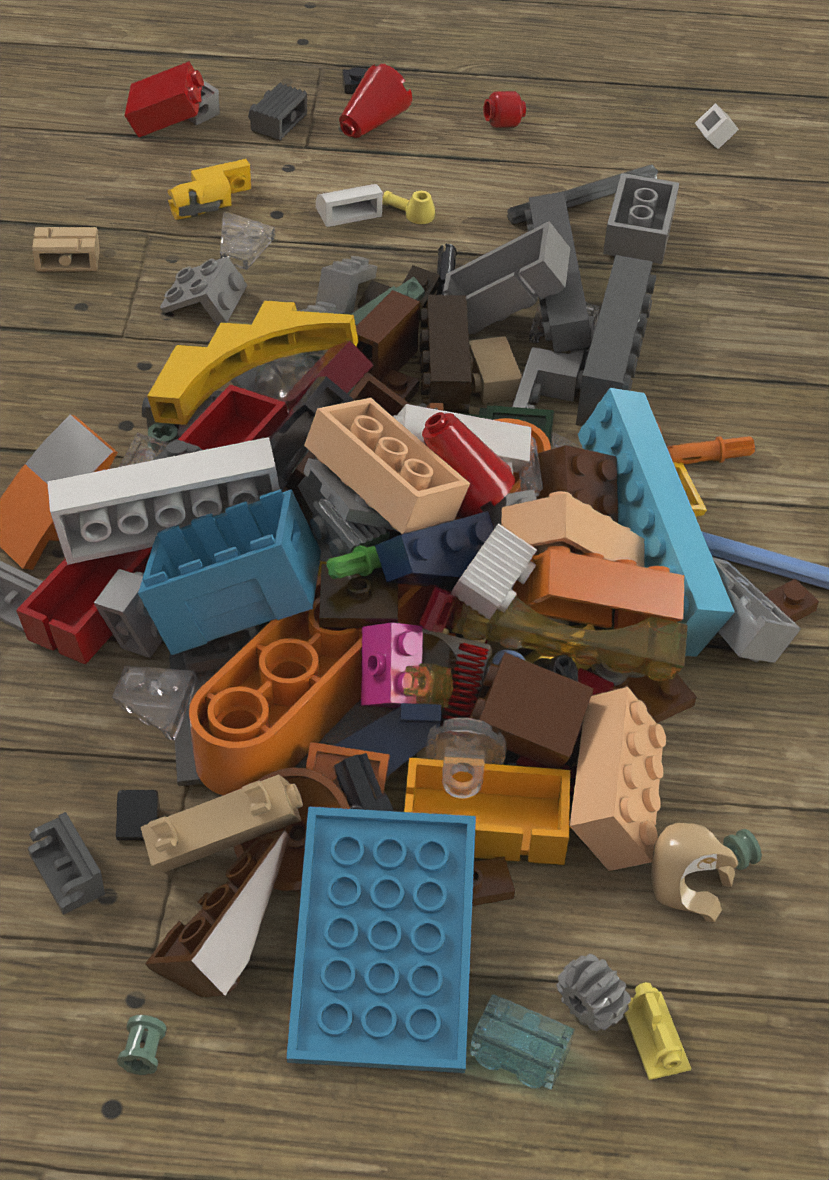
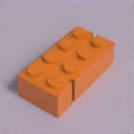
M550 546L547 548V551L532 557L530 561L536 564L525 583L522 584L517 580L513 585V591L517 594L512 600V611L609 628L612 627V609H615V630L642 635L683 620L684 575L670 573V569L664 566L645 568L637 566V562L634 560L620 559L610 561L605 560L604 555L599 553H583L580 555L570 553V548L565 546Z

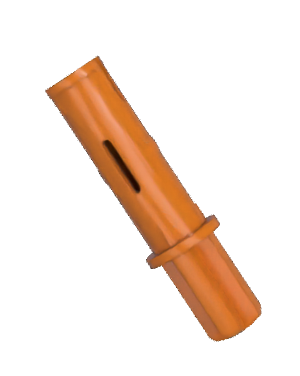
M719 436L713 441L667 446L673 462L692 464L713 460L723 463L727 458L752 455L755 452L753 438L750 436L723 439Z

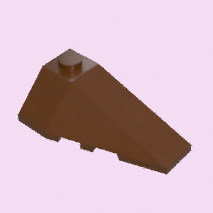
M285 831L260 835L226 871L228 881L214 889L211 893L206 892L197 901L202 907L201 910L186 925L178 921L167 933L145 965L151 971L200 997L226 996L233 991L240 982L239 975L250 960L290 836Z

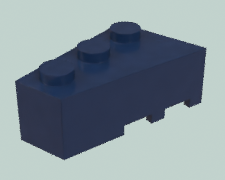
M487 511L402 534L375 545L386 582L426 587L429 585L446 586L447 588L454 589L464 571L493 532L494 527Z

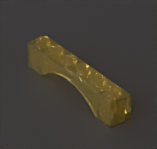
M515 596L504 613L497 609L491 619H486L484 615L479 614L477 610H473L471 606L466 605L464 601H460L457 598L452 632L463 634L469 640H491L500 642L502 646L510 649L523 647L536 650L540 655L546 657L568 655L579 664L593 665L605 663L612 670L619 673L637 672L646 674L652 680L666 681L672 680L685 666L688 625L650 617L638 624L614 630L596 631L574 628L543 616Z

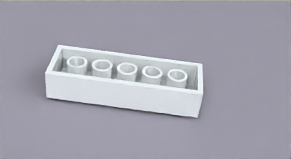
M269 437L47 481L50 513L67 565L152 547L155 537L158 536V531L179 525L180 528L190 525L193 519L210 513L216 516L225 513V509L245 501L251 504L260 501V496L280 490Z

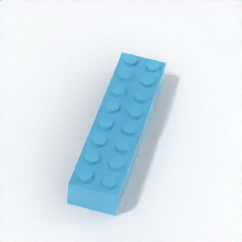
M609 388L586 423L581 427L578 433L579 441L583 449L616 456L618 524L630 528V531L645 539L644 567L664 566L670 569V573L684 575L683 620L651 631L660 654L697 657L735 611L645 393Z

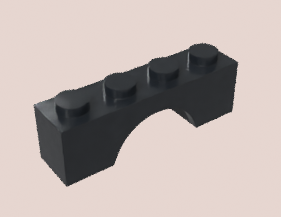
M327 376L317 377L269 438L281 490L287 485L292 471L308 450L304 444L317 408L353 401L351 396Z

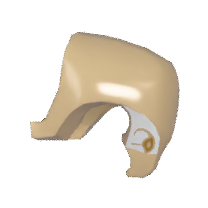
M675 823L667 826L655 843L652 861L651 883L656 900L662 905L702 915L705 921L715 922L722 911L718 897L709 891L696 892L691 890L685 883V876L696 871L717 869L722 886L732 887L735 876L734 868L738 866L737 857L731 849L721 844L705 826L694 823Z

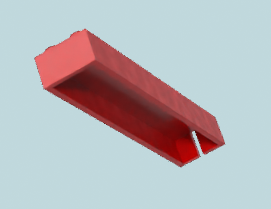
M230 384L178 440L198 446L202 450L267 437L270 438L288 416L286 402ZM152 547L68 565L66 559H64L16 610L27 640L52 651L57 648L59 654L86 665L113 635L94 605V601L118 569L134 574L135 572L144 574Z

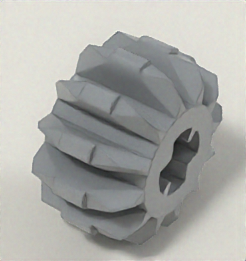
M591 953L587 956H580L576 961L572 960L563 968L564 971L558 975L559 982L556 986L558 992L562 995L561 1001L568 1006L570 1014H574L579 1019L580 1024L588 1025L590 1029L596 1032L600 1029L606 1030L611 1025L614 1026L624 1017L623 1014L629 1010L628 1004L631 998L625 990L626 983L619 979L617 971H613L604 959L599 960Z

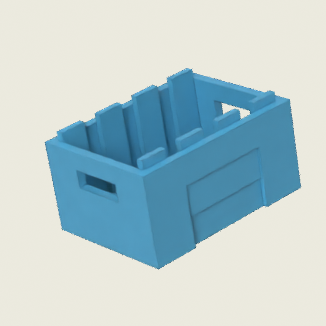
M280 489L260 496V501L251 504L245 501L226 508L225 513L216 516L210 513L193 519L190 525L181 528L179 525L158 531V536L155 537L138 591L139 597L171 655L207 644L208 641L274 619L280 620L313 609L321 549L292 489L286 492H282Z

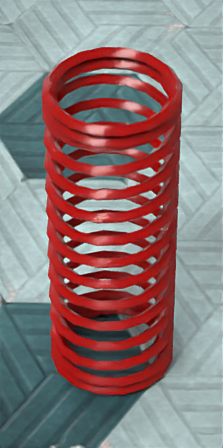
M460 643L459 650L480 657L457 654V657L476 663L456 660V664L475 670L457 667L453 669L474 677L452 674V677L473 684L450 681V683L472 691L455 688L448 689L471 698L449 694L447 697L470 705L448 701L445 703L469 712L444 708V711L468 719L442 715L443 718L456 722L442 720L440 727L455 732L468 733L470 724L467 722L472 721L468 715H471L472 709L470 708H474L475 705L471 701L477 700V697L472 694L479 693L475 688L481 685L476 681L482 680V677L477 674L484 673L478 667L486 666L484 662L479 660H486L487 657L485 655H488L487 652L489 650L467 643Z

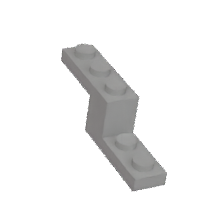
M351 256V259H342V262L334 261L332 265L323 267L316 305H308L306 309L301 311L351 315L354 312L358 284L374 279L378 266L369 264V259Z
M588 316L591 330V338L593 339V335L595 332V330H593L594 317ZM532 347L512 407L535 409V405H532V403L538 404L540 395L573 402L577 389L581 390L583 369L585 368L590 347L571 350L570 354L554 353V351Z

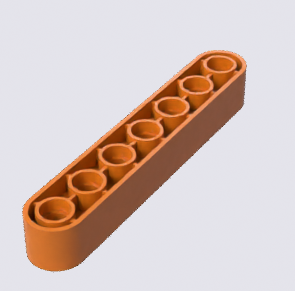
M510 418L495 419V421L532 427L530 461L518 472H513L515 483L509 493L534 489L536 495V453L551 449L548 437L541 429L526 421ZM387 529L390 532V539L402 535L399 531ZM321 574L317 577L313 609L269 622L196 692L190 703L189 719L196 772L202 783L217 794L226 795L242 789L245 785L258 781L271 772L285 768H294L308 754L310 742L318 743L361 699L362 628L319 627ZM398 584V623L421 626L419 622L436 585L426 587Z

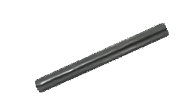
M651 164L624 172V174L657 179L658 170ZM621 174L565 190L564 195L567 208L615 194ZM526 202L510 207L507 210V218L511 224L515 225L526 221L525 210L530 209V203Z

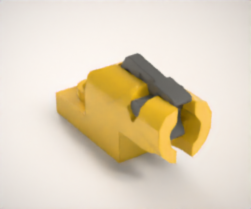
M247 159L192 170V182L179 184L169 189L167 193L172 199L168 200L175 220L196 217L206 212L232 206V193L251 189L250 164Z

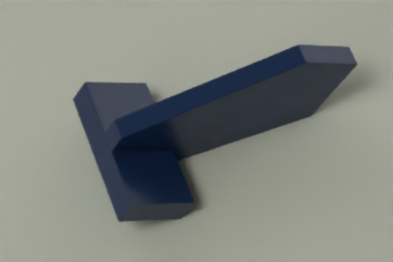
M401 703L400 707L333 746L389 754L388 777L407 762L409 758H412L439 736L441 705Z

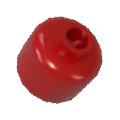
M495 91L484 102V118L494 128L517 127L522 117L526 115V103L524 100H521L520 95L516 91Z

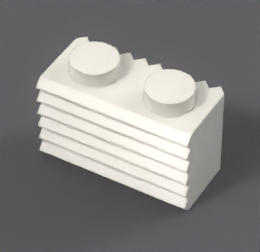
M498 524L464 571L451 593L458 596V599L464 601L466 605L471 606L473 610H477L479 614L484 615L486 619H491L497 609L504 613L517 594L511 589L517 580L524 584L535 568L536 564L530 560L537 549Z

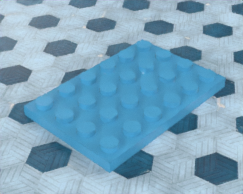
M308 807L287 1063L465 1073L476 816Z

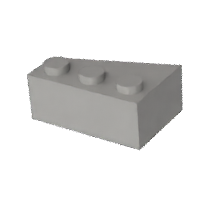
M712 557L735 611L718 632L739 657L749 658L754 662L761 660L775 663L801 628L728 561Z

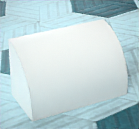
M377 184L319 194L316 198V209L326 227L382 217L383 192Z

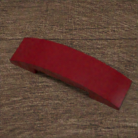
M435 586L419 622L420 625L432 632H443L444 628H450L463 635L465 633L474 635L482 614H479L477 610H473L471 606L466 605L464 601H460L458 596L451 593L453 589Z

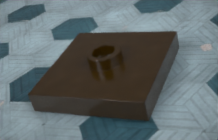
M322 564L319 627L362 628L391 622L398 623V583L386 582L382 568L374 569L367 576H361L357 573L343 578L332 579L328 575L329 570L326 564Z

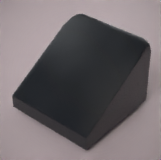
M157 790L118 791L117 841L144 840L140 827L159 818L160 803Z

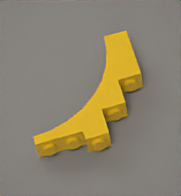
M264 301L252 325L220 323L207 347L176 345L147 395L154 421L158 423L187 425L198 407L216 390L252 368L278 358L303 352L329 350L331 347L349 340L357 346L359 341L354 315L297 311L294 302Z

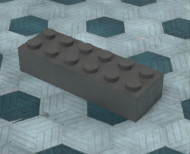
M619 255L615 256L582 375L576 425L583 426L609 388L631 391L633 382L631 378L635 377L638 362L636 357L639 358L643 341L641 338L645 336L648 321L646 318H649L652 306L651 297L654 292L657 276L651 274L653 261Z

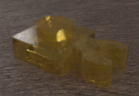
M419 663V666H407L405 672L411 674L412 685L410 688H404L403 693L406 696L416 697L417 704L441 705V708H448L449 698L453 692L451 669L436 664Z

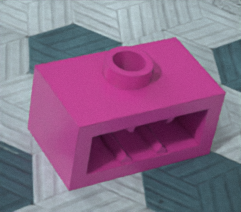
M391 622L362 627L361 705L395 708L400 707L401 703L422 704V626Z

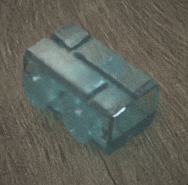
M493 994L473 1032L470 1054L475 1056L477 1062L487 1069L499 1070L502 1068L516 1074L518 1080L528 1087L540 1088L543 1086L552 1090L570 1051L575 1029Z

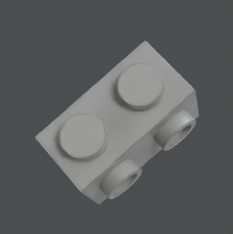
M118 569L94 601V605L122 649L151 658L163 639L138 595L144 574L141 572H135L134 574Z

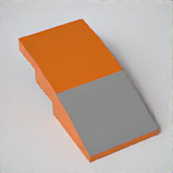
M69 415L46 438L20 469L0 498V548L22 569L33 570L48 541H59L50 513L47 481L107 470L118 453L75 415Z

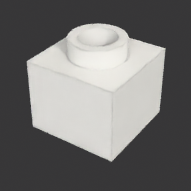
M716 103L695 122L706 139L717 149L739 130L731 118Z

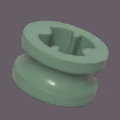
M155 423L148 429L149 448L153 452L160 454L170 442L178 439L177 427L169 423Z
M741 829L737 831L736 836L732 834L724 838L723 845L731 849L737 857L738 866L736 868L738 870L746 869L749 863L756 864L760 862L762 857L760 845L749 830Z

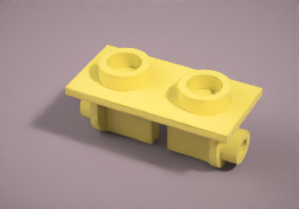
M648 982L639 984L635 988V996L631 998L628 1004L629 1010L624 1015L648 1079L652 1080L691 1071V1066L661 991L659 992L657 988H652L651 983Z

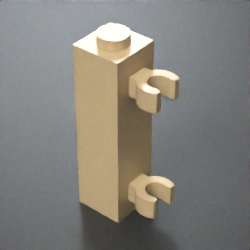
M278 774L263 781L258 780L243 786L242 789L171 816H163L150 821L147 825L140 828L151 866L167 872L252 840L262 834H268L301 821L298 808L302 807L303 803L295 783L290 784Z

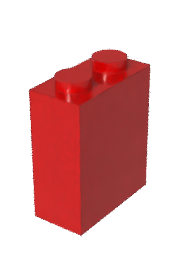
M190 61L131 84L124 116L138 138L198 115L201 91L204 86L201 73L198 70H194Z

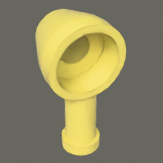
M386 191L383 195V205H390L406 211V218L412 223L428 224L435 218V206L431 195L426 191L414 192L410 200L394 195L390 191Z

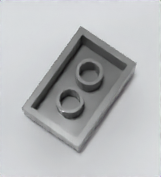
M621 173L607 223L603 254L619 255L662 264L675 212L679 183Z

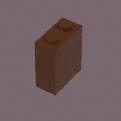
M394 290L356 326L359 341L356 347L373 364L368 373L380 382L391 369L399 371L418 351L420 301Z
M505 652L498 665L491 663L482 685L489 687L485 699L478 697L472 710L470 719L476 721L471 735L553 769H562L571 756L594 688Z

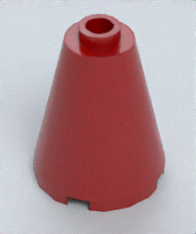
M381 63L378 66L374 64L369 67L339 118L342 132L348 137L359 138L405 112L412 104V92L410 89L406 91L403 85L406 80L403 76L386 64Z
M439 412L432 415L425 422L422 436L426 446L470 483L456 517L465 518L483 513L480 508L489 501L495 506L510 492L515 483L511 467L454 414Z

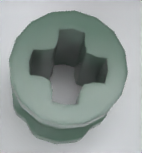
M132 1016L129 1018L126 1026L129 1032L126 1047L118 1055L117 1063L124 1070L133 1074L146 1075L155 1073L158 1067V1060L155 1056L159 1040L165 1037L167 1027L161 1020L152 1016ZM141 1042L145 1043L143 1048H140Z

